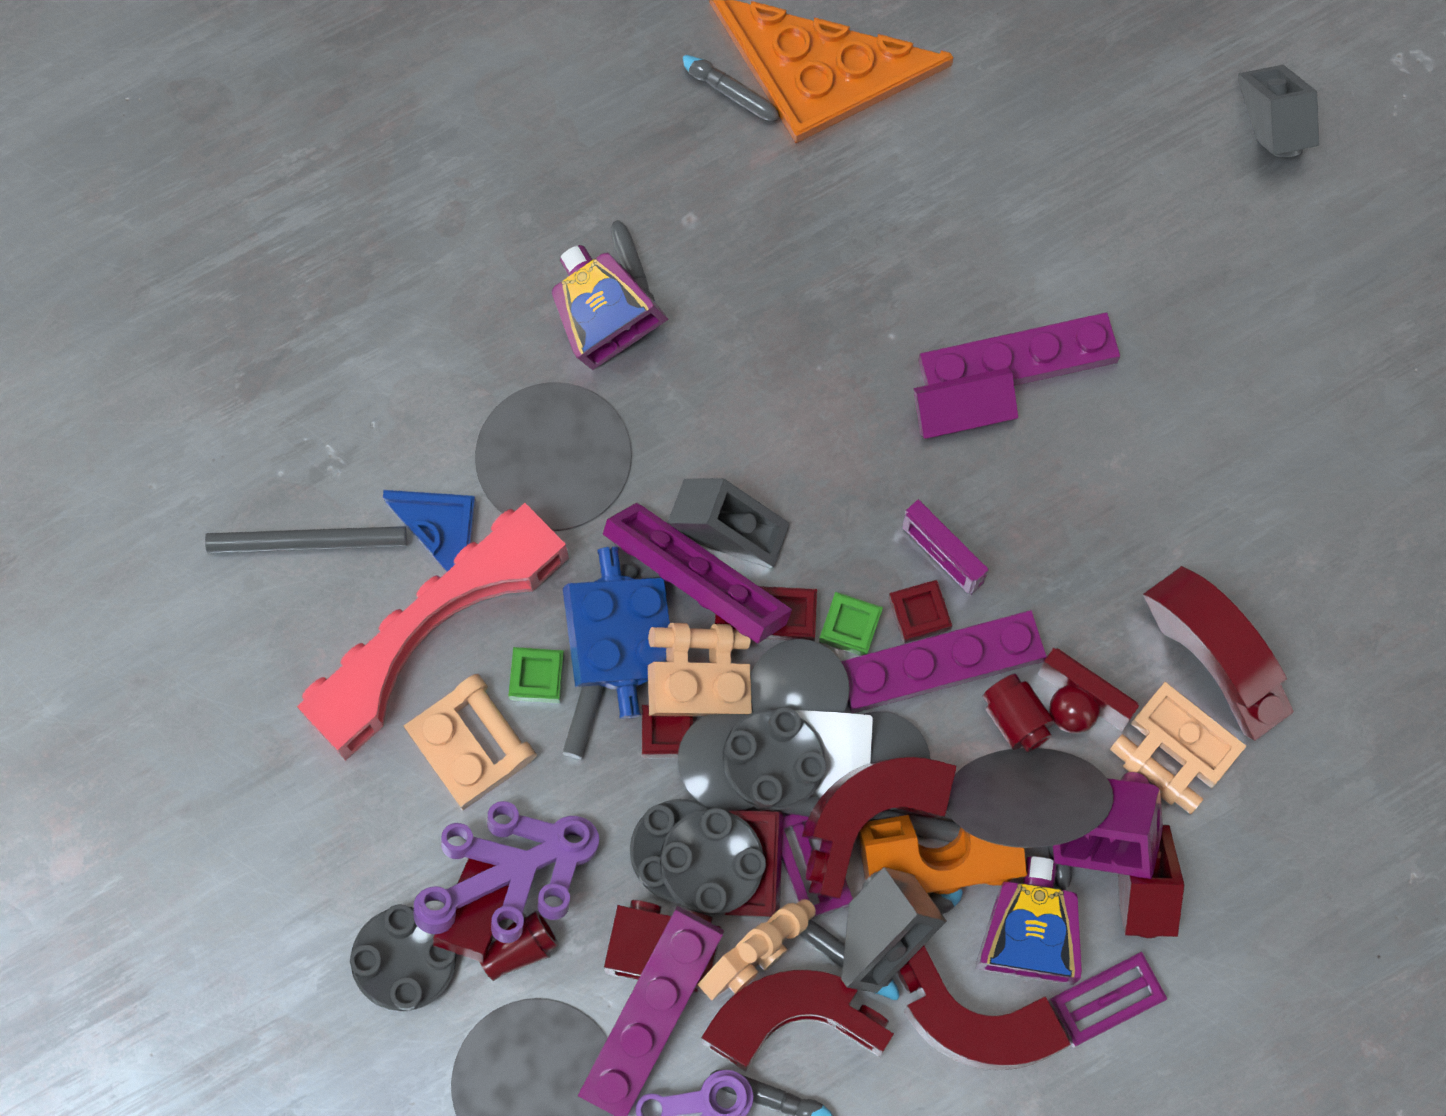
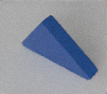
M383 490L385 503L443 569L448 572L455 565L454 559L457 554L468 544L472 543L476 505L475 496Z

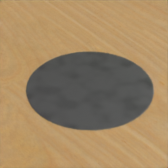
M548 382L536 384L511 394L496 406L487 417L476 443V472L487 498L501 513L509 509L516 511L521 505L526 503L552 530L569 529L596 518L617 499L624 488L630 471V438L619 414L598 394L569 383Z
M1024 748L1016 750L1007 749L977 758L962 767L955 774L947 811L958 826L984 841L1018 848L1047 847L1075 840L1098 827L1111 810L1113 792L1106 776L1094 765L1080 757L1062 751L1036 748L1028 753Z
M533 998L514 1001L497 1008L474 1026L464 1039L457 1053L451 1078V1096L456 1116H614L578 1097V1093L604 1046L607 1036L588 1015L560 1001Z

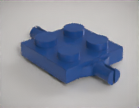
M604 547L597 550L601 570L600 579L594 582L568 583L562 588L575 687L600 685L609 689H615L618 698L619 719L637 718L641 716L637 687L648 682V665L653 662H667L666 648L650 647L648 640L651 627L668 628L670 624L665 584L662 578L633 579L622 576L618 553L619 548Z

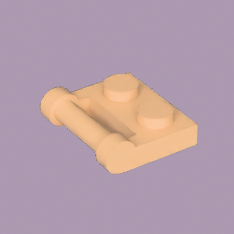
M474 674L462 681L454 691L403 725L462 811L526 767L537 756L528 742H521L485 692L488 686L479 674ZM468 704H470L506 754L495 765L457 713Z

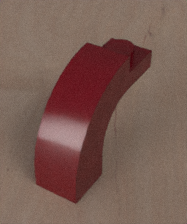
M1181 566L1143 593L1161 632L1188 648L1214 677L1243 735L1256 741L1294 712L1281 683L1287 680V677L1269 646L1239 608L1211 582L1192 570Z
M903 757L863 765L838 779L818 800L803 830L802 837L821 842L820 849L812 851L807 864L806 880L812 881L809 893L828 898H841L855 839L865 823L876 814L887 809L896 808L928 817H945L957 766L927 758Z
M924 945L897 972L907 992L910 994L917 991L920 999L908 1004L904 1009L908 1020L932 1047L957 1062L987 1070L1019 1069L1041 1062L1071 1045L1046 996L1005 1015L988 1016L970 1011L958 1003L948 992Z
M791 970L758 979L733 995L715 1015L702 1035L701 1043L746 1072L769 1036L789 1023L817 1021L827 1024L878 1057L882 1055L894 1033L886 1029L889 1021L877 1011L863 1004L859 1010L850 1006L858 989L847 988L841 979L842 977L822 971Z

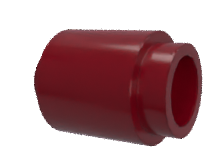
M1011 674L1001 679L982 695L988 704L985 708L986 712L1012 750L1023 747L1028 753L1040 747L1052 737L1048 729L1054 724V719L1027 681L1021 682L1016 674Z

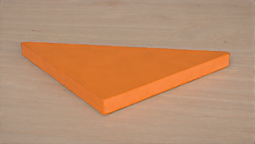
M709 0L710 5L765 95L777 109L781 121L795 143L951 67L953 63V57L950 52L942 50L940 53L913 47L914 43L881 34L875 37L850 30V26L815 17L814 21L786 14L787 10L758 2L751 1V4L736 0Z

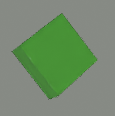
M835 592L819 637V642L859 656L868 654L883 607Z
M513 647L509 699L513 701L560 704L564 651Z

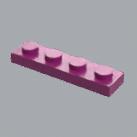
M1106 312L920 353L918 362L925 386L1007 367L1013 373L1014 386L1117 364L1120 359V353L1108 313Z
M638 502L607 519L602 535L617 544L625 553L634 556L654 570L662 579L671 582L691 596L702 607L711 610L731 624L742 635L749 637L756 643H760L787 624L792 611L791 608Z
M1032 610L841 662L847 672L849 680L848 704L851 714L1043 663L1047 656Z
M678 905L676 906L582 1085L578 1097L614 1116H628L723 936V929Z

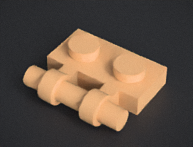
M670 623L668 628H650L648 635L650 647L666 648L667 662H653L648 665L649 716L749 715L752 713L750 664L731 663V650H747L751 642L749 637L742 635L737 629H732L730 624H713L710 629L689 628L687 623ZM689 648L709 649V663H689Z
M1164 682L1131 723V725L1146 736L1142 743L1137 746L1122 734L1109 750L1125 762L1122 767L1127 771L1140 773L1149 782L1156 785L1162 791L1161 798L1172 805L1175 802L1191 815L1203 801V798L1188 787L1189 783L1197 776L1210 788H1213L1245 749L1246 745L1168 683ZM1158 747L1183 765L1175 776L1151 757Z
M802 899L796 904L788 903L780 908L767 922L757 925L745 935L736 947L723 955L697 985L711 1001L728 988L735 994L738 993L759 973L755 967L759 965L766 971L788 951L782 943L787 938H795L806 930L808 921L815 915L814 905L809 900Z

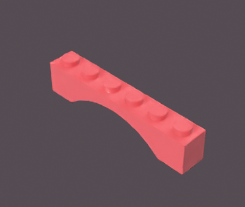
M526 503L521 505L516 511L509 509L502 513L492 524V532L479 544L472 542L464 547L455 557V565L441 578L436 575L427 580L416 594L417 599L404 611L397 609L389 614L378 628L380 632L366 645L363 643L355 645L343 656L340 662L342 666L328 679L325 677L317 679L304 691L302 695L303 701L297 708L345 761L384 726L388 700L398 674L414 649L433 629L455 613L480 601L510 593L533 592L569 559L566 544Z

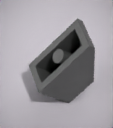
M1285 65L1238 73L1239 85L1257 141L1278 157H1294L1300 155L1303 149L1319 146L1317 91Z
M724 478L684 479L667 522L702 546L767 568H774L790 524Z
M883 867L880 871L866 879L862 890L849 903L841 978L847 988L878 993L947 922L913 874Z

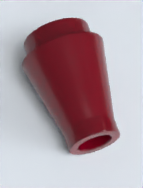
M536 910L528 916L524 913L522 914L524 918L523 932L519 939L511 943H503L496 939L490 944L483 963L480 962V964L492 981L513 971L550 958V951L559 946L554 932L539 911ZM513 922L506 930L515 928L517 926L516 923Z

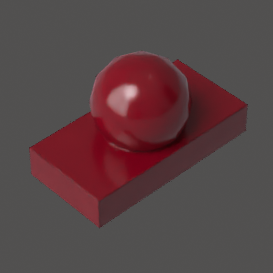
M1058 648L1052 649L1038 672L1039 676L1059 688L1053 694L1050 701V715L1054 719V723L1062 731L1071 734L1088 731L1096 724L1099 716L1120 731H1123L1139 707L1137 701Z

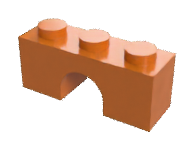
M909 815L868 821L859 831L865 881L872 874L886 867L913 874L926 893L950 894L958 891L961 887L984 883L997 886L1002 885L1003 882H1010L1013 878L1027 876L1024 848L987 842L969 834L961 827L956 839L939 848H928L918 843Z

